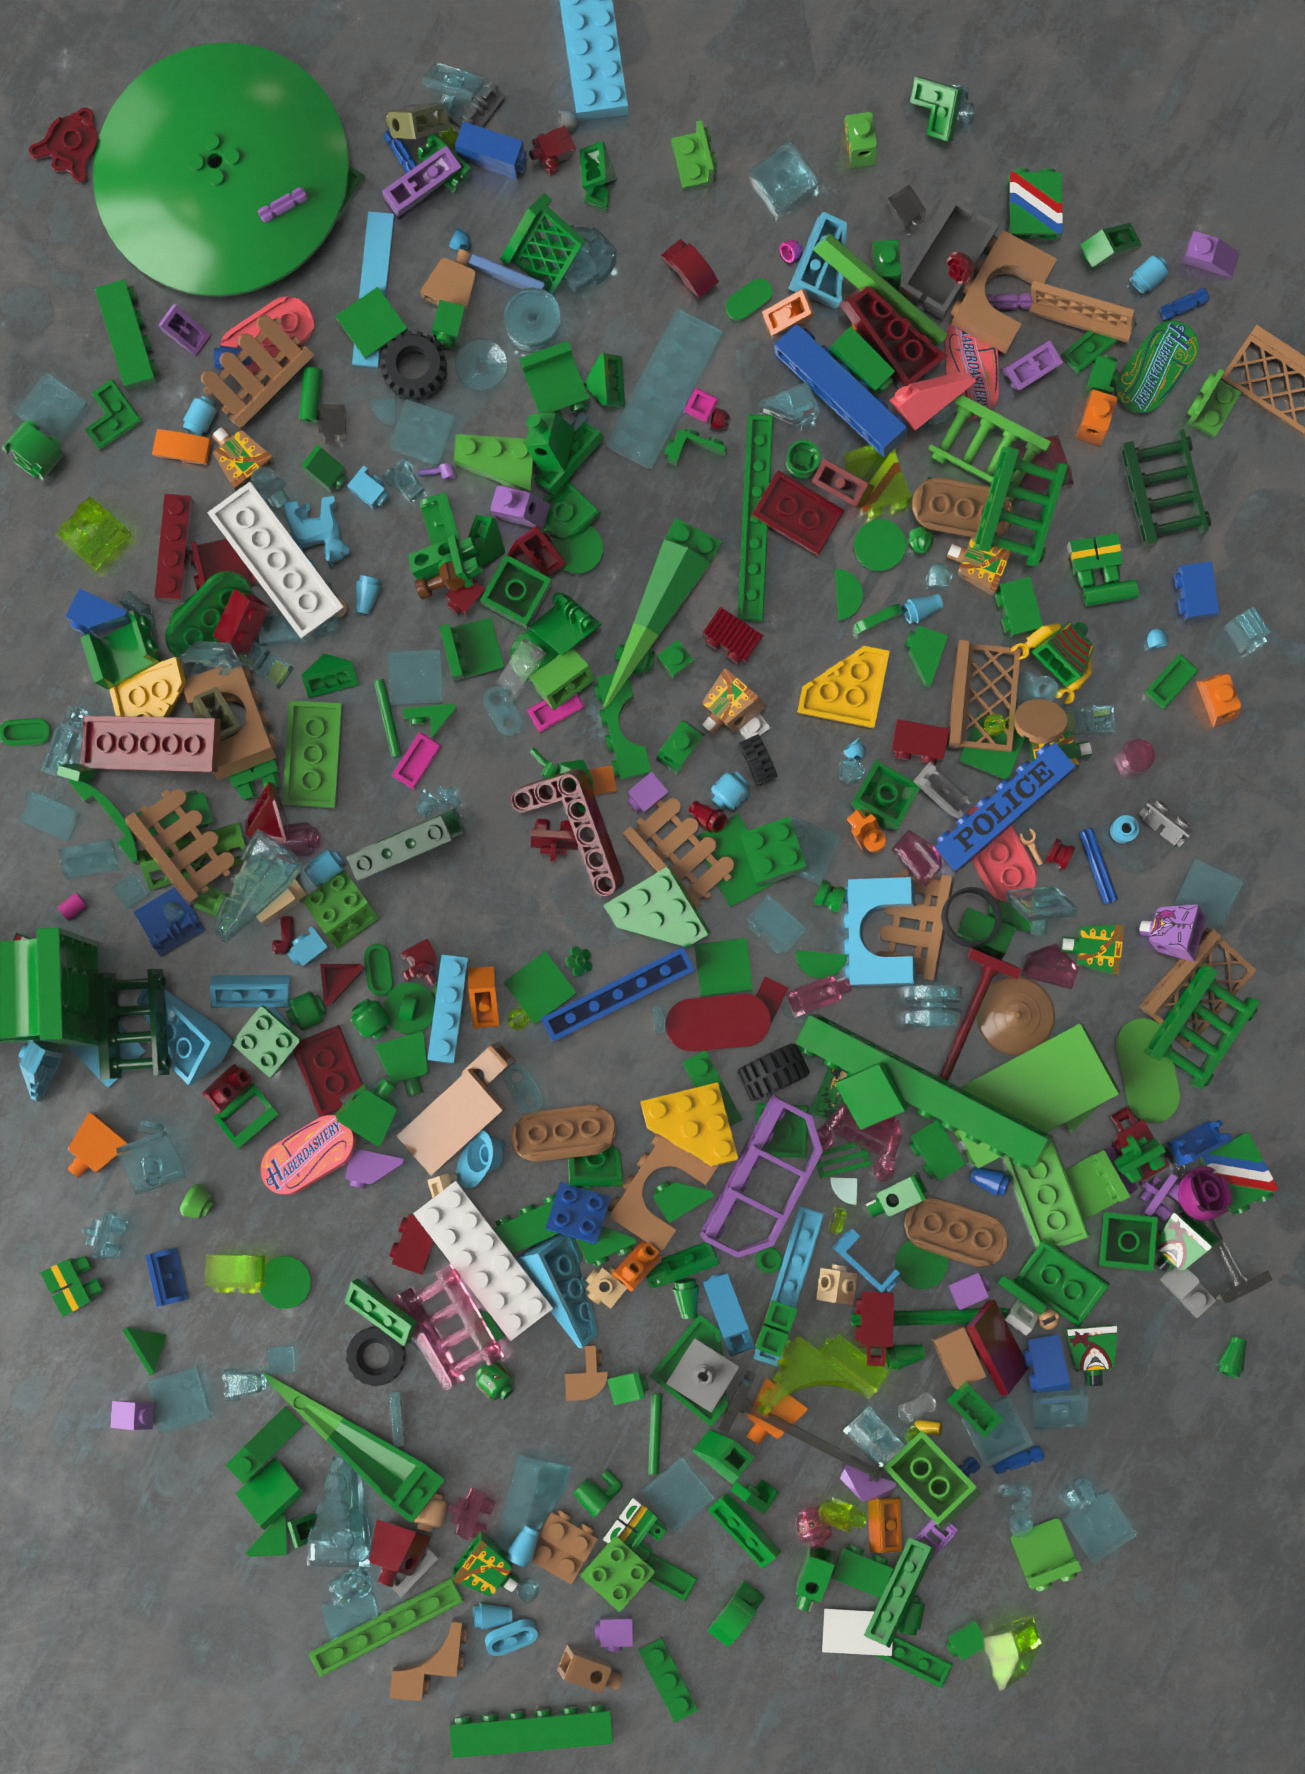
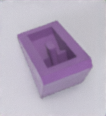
M175 304L172 305L159 323L163 334L194 355L199 352L211 335Z

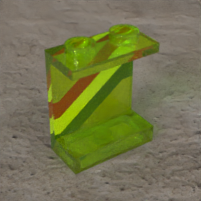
M871 445L843 453L842 459L846 470L875 486L865 506L861 507V509L859 508L861 517L868 515L869 518H874L884 514L883 510L893 507L895 511L909 506L908 502H911L913 496L912 492H908L895 452L896 447L885 458Z

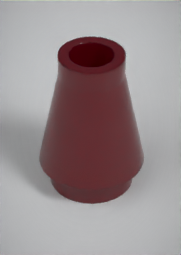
M694 801L689 807V814L708 832L719 833L726 826L727 816L722 809L703 804L699 801Z

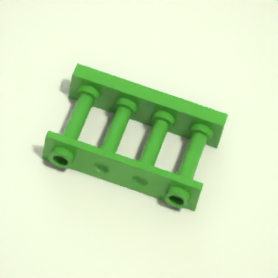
M960 394L954 400V404L958 407L956 410L958 414L940 447L937 448L930 444L928 449L933 453L931 457L938 462L945 464L946 461H949L991 484L1002 447H1011L1013 442H1017L1018 439L1027 443L1025 447L1027 450L1022 460L1032 463L1036 454L1039 455L1041 451L1047 454L1052 444L1049 440ZM973 414L981 419L979 422L981 426L963 459L960 460L948 452L967 417L970 418ZM994 427H997L1004 431L1002 434L1004 438L984 473L971 466L990 429L993 430ZM1016 470L1010 480L1012 485L1019 487L1026 472ZM1009 495L1006 498L1014 501L1016 497Z

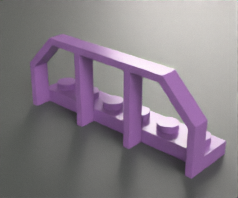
M774 1094L771 1095L699 1233L705 1242L737 1258L774 1246L823 1152L813 1117L810 1114L785 1102ZM786 1109L805 1118L814 1146V1151L804 1170L762 1150L764 1144L768 1145L774 1135L772 1129L776 1121H781ZM761 1157L800 1176L781 1213L741 1193L749 1183L748 1175L751 1169H755L758 1166ZM736 1198L778 1218L766 1240L739 1249H734L716 1240L720 1238L724 1231L725 1225L723 1223L727 1215H732L737 1206Z

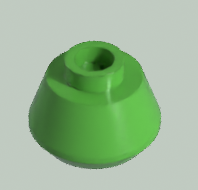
M194 1184L180 1206L182 1215L192 1218H200L202 1215L207 1216L214 1202L210 1201L212 1195L202 1184Z

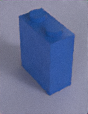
M463 121L455 144L456 154L468 164L517 180L519 172H524L528 159L526 158L527 151L524 150L523 141Z

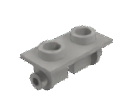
M1150 798L1147 806L1150 808L1148 809L1144 806L1139 813L1142 817L1141 820L1155 831L1161 824L1166 826L1160 835L1173 845L1177 844L1180 847L1186 840L1183 835L1187 837L1191 835L1190 823L1181 816H1174L1169 812L1170 808L1159 799L1155 801L1153 798Z

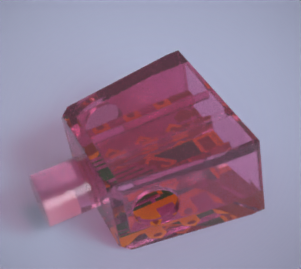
M833 975L798 987L788 992L786 997L796 1019L841 1001V995L851 992L852 989L848 978L843 977L835 980ZM821 990L825 992V997L822 995Z

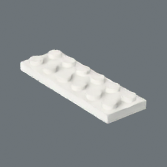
M251 482L207 512L301 639H304L344 609Z
M457 1181L453 1182L413 1213L510 1341L553 1309L552 1305Z

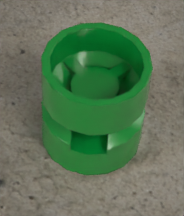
M800 440L790 446L786 457V469L791 477L797 480H807L816 474L821 458L819 448L809 440Z

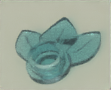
M1031 672L1020 673L1018 675L1017 688L1019 690L1017 691L1015 711H1017L1021 704L1033 699H1045L1052 702L1058 693L1057 682L1050 676L1037 677ZM1042 684L1049 686L1047 694L1041 693L1040 686Z

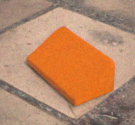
M886 1497L868 1501L870 1552L889 1553L902 1551L901 1497Z

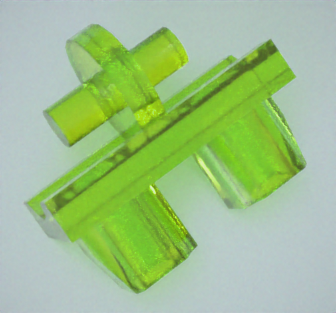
M832 1497V1500H827L821 1504L819 1517L823 1522L846 1532H851L852 1527L864 1528L867 1513L858 1511L856 1505L836 1497Z

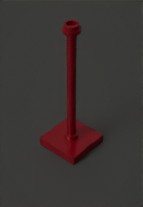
M973 947L969 948L966 956L973 961L983 964L982 970L984 973L939 1077L947 1081L950 1079L994 975L997 976L998 972L1018 979L1022 970L1013 964Z

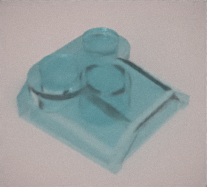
M791 140L748 171L768 197L777 214L803 196L814 192L817 186L821 184L806 158Z

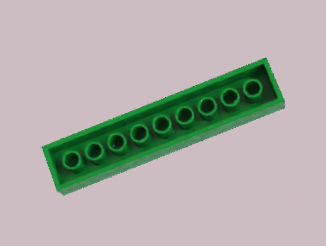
M820 1014L809 1015L795 1043L801 1046L800 1051L813 1058L815 1056L824 1058L823 1063L836 1070L838 1068L847 1070V1076L882 1061L907 1107L914 1105L919 1108L918 1113L929 1119L938 1118L943 1121L941 1125L954 1132L961 1130L967 1133L965 1138L976 1144L984 1142L990 1145L989 1150L1001 1157L1009 1155L1015 1158L1013 1163L1028 1170V1168H1034L1040 1164L1054 1137Z

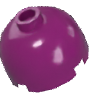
M1204 1165L1193 1169L1181 1180L1178 1188V1199L1183 1210L1190 1217L1196 1220L1209 1221L1222 1216L1228 1211L1227 1207L1232 1202V1196L1224 1177L1218 1178L1213 1173L1215 1169Z

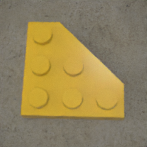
M863 646L846 659L826 670L823 674L802 686L797 713L874 729L890 651Z
M174 657L161 661L111 688L110 694L115 715L120 717H169L186 684L181 659Z
M718 1082L640 1102L647 1129L658 1133L674 1145L703 1160L709 1166L713 1167L738 1160Z

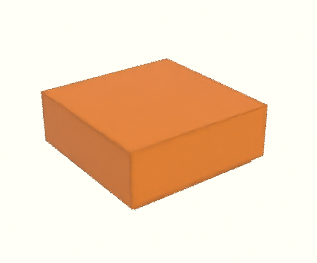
M612 765L588 770L593 780L594 796L617 792Z

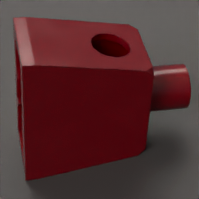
M377 1519L369 1556L370 1563L382 1567L377 1583L393 1588L397 1573L412 1576L431 1537Z

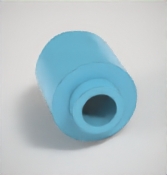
M1152 255L1133 272L1130 281L1140 293L1150 292L1169 275L1167 270L1169 265L1161 256L1156 258Z
M201 396L200 399L194 398L183 419L185 422L183 428L197 436H202L203 432L206 433L218 411L214 407L215 402L204 396Z
M1129 815L1120 816L1110 827L1112 839L1120 844L1131 842L1139 833L1137 820ZM1123 824H1126L1129 827V833H1124L1122 831Z
M327 849L308 863L309 867L304 871L317 887L321 883L324 885L343 871L342 864L345 862L336 850L331 852Z

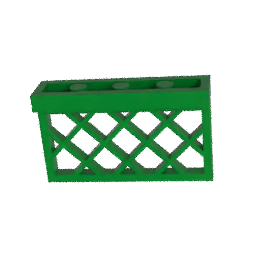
M543 193L527 209L500 260L507 266L514 261L532 278L544 282L545 290L552 295L558 289L586 240L548 207L552 199ZM547 219L553 223L554 227L549 226ZM540 232H544L546 239H542ZM553 234L558 235L560 242L555 240ZM567 237L570 238L575 244H569ZM533 245H537L539 252L534 250ZM546 247L551 249L552 254H548ZM560 250H564L566 257L561 255ZM523 257L529 258L532 264H530V263H529L525 258H523ZM539 260H543L545 267L540 265ZM552 262L557 264L558 269H554ZM545 275H549L551 282L545 277Z

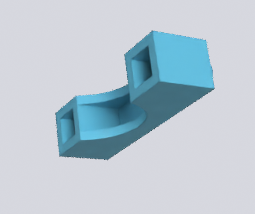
M441 955L428 1052L429 1061L456 1064L461 1010L469 967L468 958Z

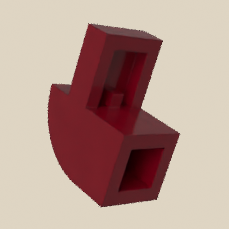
M679 239L661 254L664 262L679 274L685 286L699 298L719 282L707 261L690 243L687 245L683 240Z

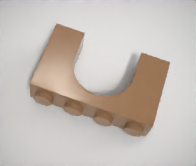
M1002 229L998 238L996 236L992 237L986 249L990 251L987 258L981 257L974 270L978 273L975 280L971 279L963 289V293L966 294L962 302L957 300L950 314L954 316L951 325L1006 354L1022 323L992 307L985 294V284L991 278L1002 274L1014 275L1030 284L1033 283V280L1045 284L1056 264L1057 258Z
M236 659L185 679L186 684L183 692L193 714V697L215 687H218L227 703H235L246 709V720L240 731L234 736L219 742L218 773H214L217 780L277 758L274 748L278 747L273 733H268L265 727L270 725L265 711H260L257 705L261 703V699L257 689H252L249 682L253 681V677L248 666L243 667L240 660Z
M657 1133L651 1142L655 1145L650 1155L646 1152L637 1163L640 1170L636 1176L629 1175L622 1186L626 1190L621 1199L616 1196L607 1210L611 1212L609 1218L662 1252L676 1229L652 1214L646 1207L642 1193L645 1180L656 1169L672 1166L685 1171L706 1185L719 1165L709 1166L703 1160L684 1151Z

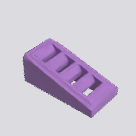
M930 1519L914 1537V1540L919 1542L925 1539L934 1547L935 1552L931 1560L959 1531L953 1524H950L945 1529L948 1532L943 1535L934 1527L936 1524ZM932 1531L941 1540L936 1543L927 1533Z

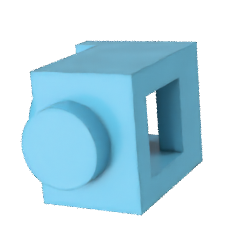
M363 465L347 485L349 491L372 509H375L377 505L381 507L387 501L390 494L383 488L385 483L374 474L369 477L368 468Z
M313 926L308 929L311 934L306 936L304 933L292 942L294 947L287 953L296 966L301 964L306 968L330 949Z

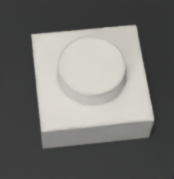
M759 713L740 728L739 731L746 740L757 734L762 736L770 730V726Z
M1018 1299L1012 1306L1005 1321L1027 1336L1033 1329L1040 1314Z

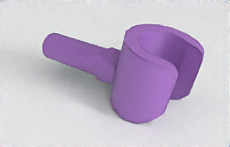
M449 463L441 464L435 468L418 470L419 476L441 473L444 481L457 476L455 468Z

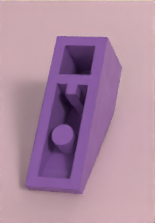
M445 146L383 190V198L396 216L400 217L421 202L462 167L449 148Z

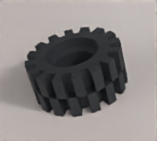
M757 734L739 742L744 759L758 786L778 777L760 735Z

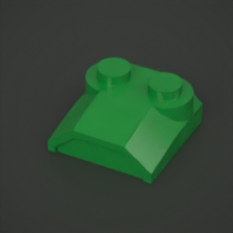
M876 759L851 805L855 810L859 809L866 817L872 814L879 826L885 829L897 830L920 788L911 779Z

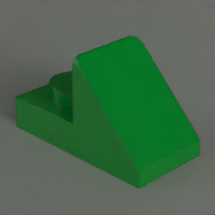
M455 703L403 708V719L405 722H410L411 726L424 725L426 720H430L431 735L434 740L456 714L457 708Z

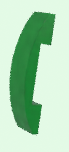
M70 779L69 783L84 802L89 804L96 799L125 835L117 844L132 863L138 865L140 863L139 846L135 834L125 823V816L109 798L85 782Z

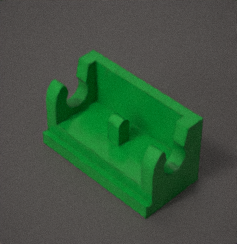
M431 134L428 137V143L424 148L419 147L417 151V160L422 163L447 146L435 134ZM449 148L462 168L443 184L455 194L472 176L471 167Z
M446 492L422 499V503L419 504L431 544L434 545L448 540L447 538L453 535L460 541Z
M967 907L956 934L968 941L985 940L993 931L995 918ZM1001 921L997 934L991 940L973 948L1002 960L1016 928Z

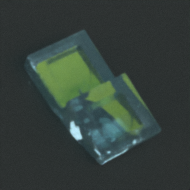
M255 641L249 654L240 652L237 658L244 667L248 666L250 671L277 689L282 687L294 669L290 664Z
M1113 706L1061 707L1067 715L1065 732H1072L1073 734L1114 732Z

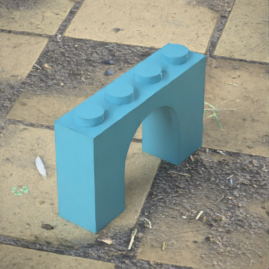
M911 877L848 879V886H844V889L847 890L844 901L848 902L849 912L844 914L845 928H849V939H845L846 955L849 954V965L845 966L846 981H850V985L853 987L917 985L916 959L913 956H876L868 950L863 938L865 923L877 910L887 907L915 906L914 879Z

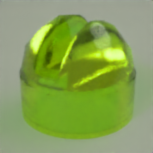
M990 714L984 721V729L989 735L997 736L1005 729L1006 722L1000 714ZM1001 721L999 724L989 726V722Z
M514 1008L507 1016V1023L512 1029L521 1030L528 1023V1014L522 1008ZM523 1013L524 1016L513 1023L512 1019L518 1014Z

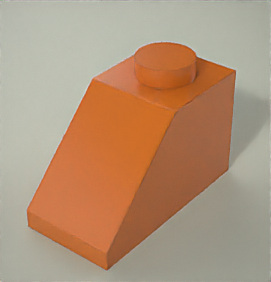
M494 966L468 968V990L473 1028L500 1026Z

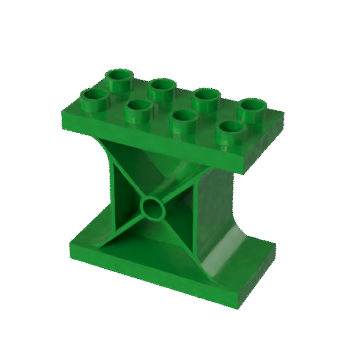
M59 927L36 928V939L0 941V1042L48 1041L79 1048L98 1047L94 973H99L98 941Z

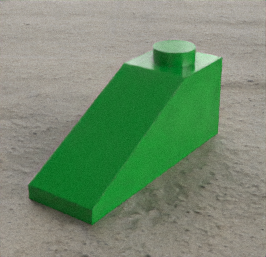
M285 1406L225 1466L244 1485L303 1426V1423Z

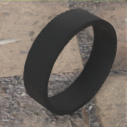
M967 887L957 891L948 898L942 909L941 921L945 933L952 941L964 947H977L985 944L997 934L1001 926L1002 913L997 900L989 892L977 887ZM963 893L977 894L990 904L994 912L995 923L993 931L987 939L968 941L953 931L948 919V910L950 903L957 895Z

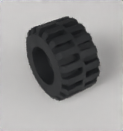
M406 331V335L401 336V334L395 336L396 340L392 341L390 339L387 343V349L382 351L383 358L380 359V366L384 381L394 395L398 394L403 400L410 398L411 402H417V398H422V401L427 400L428 395L434 396L437 394L436 390L438 387L442 388L444 385L443 380L447 377V362L440 344L437 341L435 342L429 334L424 336L423 332L417 331L416 334ZM410 354L423 355L429 361V368L422 377L408 379L399 372V364L403 358Z
M790 1043L747 1063L737 1071L750 1101H758L806 1078L810 1073L799 1047L795 1043Z

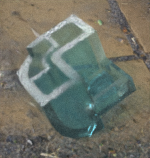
M573 224L571 227L586 242L562 281L576 294L592 283L598 286L611 274L617 261V249L595 227L592 229L575 227ZM554 234L555 240L560 242L558 235ZM567 237L569 244H575L570 238ZM546 247L548 254H552L551 249ZM560 250L561 255L566 257L564 250ZM552 262L554 269H558L557 264Z

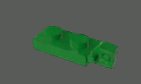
M703 1242L662 1258V1262L657 1267H654L646 1278L652 1289L678 1281L720 1263L713 1245Z

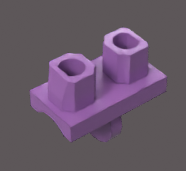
M1171 1173L1160 1190L1156 1188L1162 1180L1156 1176L1150 1184L1145 1181L1141 1182L1140 1186L1145 1191L1140 1198L1147 1202L1151 1195L1155 1196L1145 1210V1216L1158 1217V1220L1166 1223L1173 1210L1162 1202L1167 1195L1179 1202L1178 1188L1180 1183L1177 1181L1178 1177Z

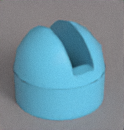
M1154 629L1147 636L1149 649H1158L1169 645L1168 636L1162 629Z
M858 738L849 744L843 752L852 761H859L865 757L866 747Z

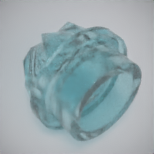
M937 562L928 568L925 578L928 580L929 587L949 586V579L952 578V575L949 572L948 566Z
M853 758L840 761V781H846L847 784L858 782L863 777L865 771L860 761Z

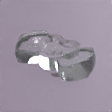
M923 1392L920 1397H916L913 1401L899 1404L898 1416L904 1423L911 1424L915 1416H921L923 1412L934 1413L936 1410V1400L930 1393Z

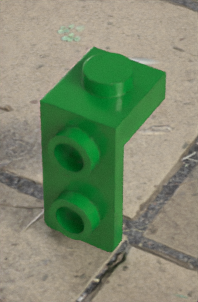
M685 428L684 431L678 429L674 440L669 439L664 454L668 455L667 463L677 466L686 443L724 457L727 453V447L723 446L724 442L717 438L709 437V440L699 437V432Z

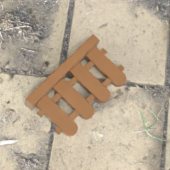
M267 315L260 316L257 319V327L261 332L255 338L247 333L242 334L238 339V344L243 350L237 356L231 352L222 353L220 364L224 369L218 375L211 370H207L201 375V381L206 386L203 391L206 395L212 392L224 405L221 410L226 415L231 412L232 414L228 418L239 428H242L314 356L307 347L303 345L297 346L300 340L296 336L291 339L279 327L282 321L278 317L272 319ZM266 338L280 350L274 357L261 346V343ZM248 356L261 368L255 376L242 363ZM284 357H286L287 359L281 365H279L278 363ZM229 374L242 386L236 394L223 381ZM267 375L268 378L261 383L260 381ZM249 393L250 396L243 402L242 399Z
M166 789L161 793L164 797L149 809L145 805L141 807L140 811L142 814L139 816L132 812L125 818V823L190 906L198 900L196 893L199 890L204 894L209 890L206 885L223 874L226 878L231 874L228 869L233 866L234 857L228 852H224L219 856L212 848L218 843L216 833L208 831L202 835L196 827L202 822L200 812L192 810L186 814L180 806L186 801L185 792L176 789L170 793ZM175 811L180 819L164 830L158 822ZM153 827L158 835L153 837L148 830ZM191 832L196 840L180 851L174 843ZM167 848L174 854L172 858H169L164 852ZM207 853L212 861L196 872L190 864ZM183 869L190 875L188 879H185L180 873Z
M671 798L665 803L660 800L656 803L659 808L645 821L642 818L638 819L636 822L639 827L634 830L630 826L623 832V835L657 872L667 867L663 861L669 858L675 864L672 869L680 882L687 877L692 883L687 889L681 882L698 909L701 906L698 900L703 896L706 899L710 898L712 895L708 891L723 878L726 881L732 878L729 872L734 867L733 860L729 857H722L717 861L711 855L716 849L715 840L706 837L699 841L693 835L698 830V822L694 818H687L683 822L680 821L676 816L681 809L680 802L677 799ZM671 820L677 828L661 840L656 832ZM650 838L657 844L653 849L646 843ZM686 840H689L695 847L679 860L673 852ZM707 859L712 867L697 879L691 871L703 860Z
M903 869L902 874L895 873L889 878L911 877L914 879L915 893L925 895L924 904L915 903L914 907L884 908L888 915L894 916L892 926L884 925L879 930L880 937L884 941L889 942L888 952L879 951L876 953V956H910L895 953L896 944L916 946L913 956L916 959V978L918 979V974H924L923 979L925 981L936 982L945 935L941 913L945 902L952 896L955 879L952 876L942 875L941 881L935 880V874H929L928 878L910 876V871ZM932 896L938 897L936 906H931ZM901 917L920 920L919 930L900 927ZM928 922L933 923L932 932H926ZM923 948H928L927 958H922Z

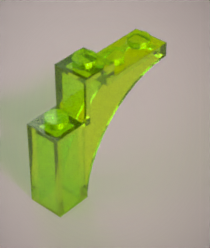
M839 1334L832 1340L827 1338L819 1350L798 1335L792 1342L787 1339L782 1356L777 1361L781 1367L773 1377L776 1383L771 1389L766 1387L758 1398L761 1404L757 1411L766 1416L786 1396L814 1386L845 1388L869 1399L877 1392L890 1372L882 1366H866V1354Z

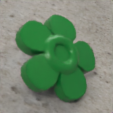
M578 946L572 947L570 949L571 956L566 958V966L569 968L574 967L572 970L573 975L579 977L584 972L591 971L592 963L587 961L590 959L591 953L588 949L581 950Z

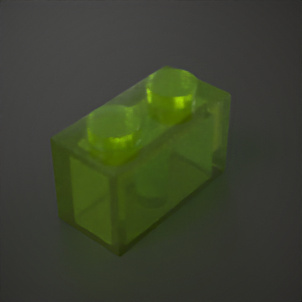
M206 1255L205 1287H214L215 1293H230V1288H239V1293H255V1288L265 1287V1256Z

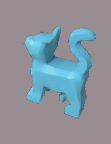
M334 496L323 497L321 500L320 517L309 519L308 514L311 512L309 503L303 506H298L297 501L284 503L286 520L291 529V537L301 551L304 548L325 543L324 556L329 568H333V563L341 561L344 556L350 554L349 545L340 539L339 525L333 514V509L336 506V498ZM307 557V559L310 561V563H311V564L313 565V567L316 569V566L314 565L312 559H310V558Z

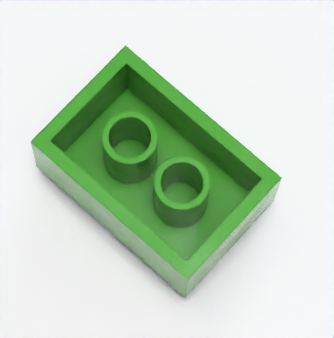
M923 1431L883 1467L891 1478L942 1531L981 1495V1492L974 1483Z

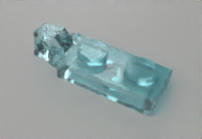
M72 705L68 706L62 723H57L41 767V772L63 778L57 774L58 765L69 764L73 749L78 742V735L82 728L83 716H86L87 713L86 710Z

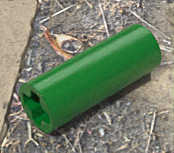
M314 367L304 368L299 413L300 421L317 423L319 420L323 378L322 369Z
M1136 579L1083 587L1086 607L1139 597Z

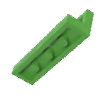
M240 822L210 830L218 836V843L212 848L218 856L228 852L229 849L240 847L243 855L234 857L233 866L251 861ZM194 836L180 839L174 844L181 851L196 839ZM169 848L164 851L169 858L174 856ZM146 849L139 851L140 866L149 890L171 885L172 883L166 875L163 878L152 880L150 872L161 869ZM207 853L190 864L196 872L207 865L201 862L205 856H208ZM187 871L180 872L185 879L190 877Z

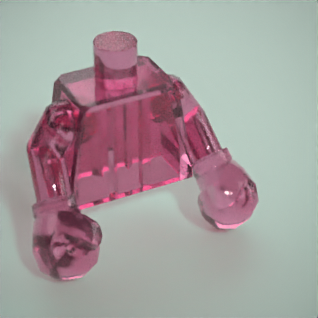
M844 1102L836 1108L830 1119L825 1121L823 1126L816 1130L823 1152L831 1148L835 1140V1134L881 1156L876 1159L873 1165V1176L876 1180L884 1182L890 1180L894 1175L895 1161L897 1159L896 1153L902 1139L899 1120L895 1118L896 1115L860 1130Z

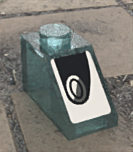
M808 382L759 401L760 412L773 415L774 418L792 425L799 423L802 426L814 422L816 420L815 417L819 415V407Z

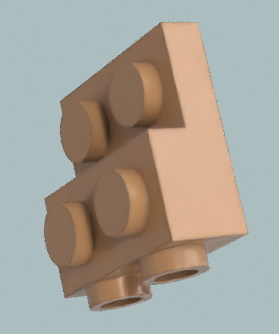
M558 1510L557 1513L551 1511L538 1535L532 1562L572 1585L598 1540V1536L594 1535L596 1530L584 1523L578 1526L571 1522L573 1517L562 1510Z

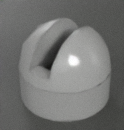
M560 110L558 114V128L566 126L568 131L575 129L578 123L575 114L571 111Z

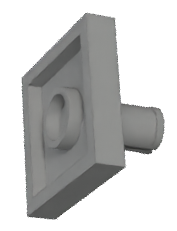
M694 1338L666 1384L712 1412L740 1366Z

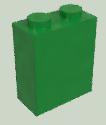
M851 326L830 346L829 349L833 353V358L839 364L841 362L846 364L852 372L851 375L857 381L859 379L864 381L869 387L871 394L875 391L880 394L893 381L890 377L895 372L893 368Z

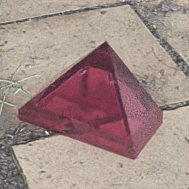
M908 830L892 848L923 886H927L942 868L941 854L935 849V846L911 830Z
M1055 943L1028 953L1021 976L1072 989L1079 966L1065 952H1061V948Z

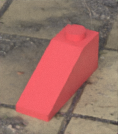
M962 371L911 383L900 388L889 401L897 413L904 419L907 426L917 430L973 385L976 380L971 375Z

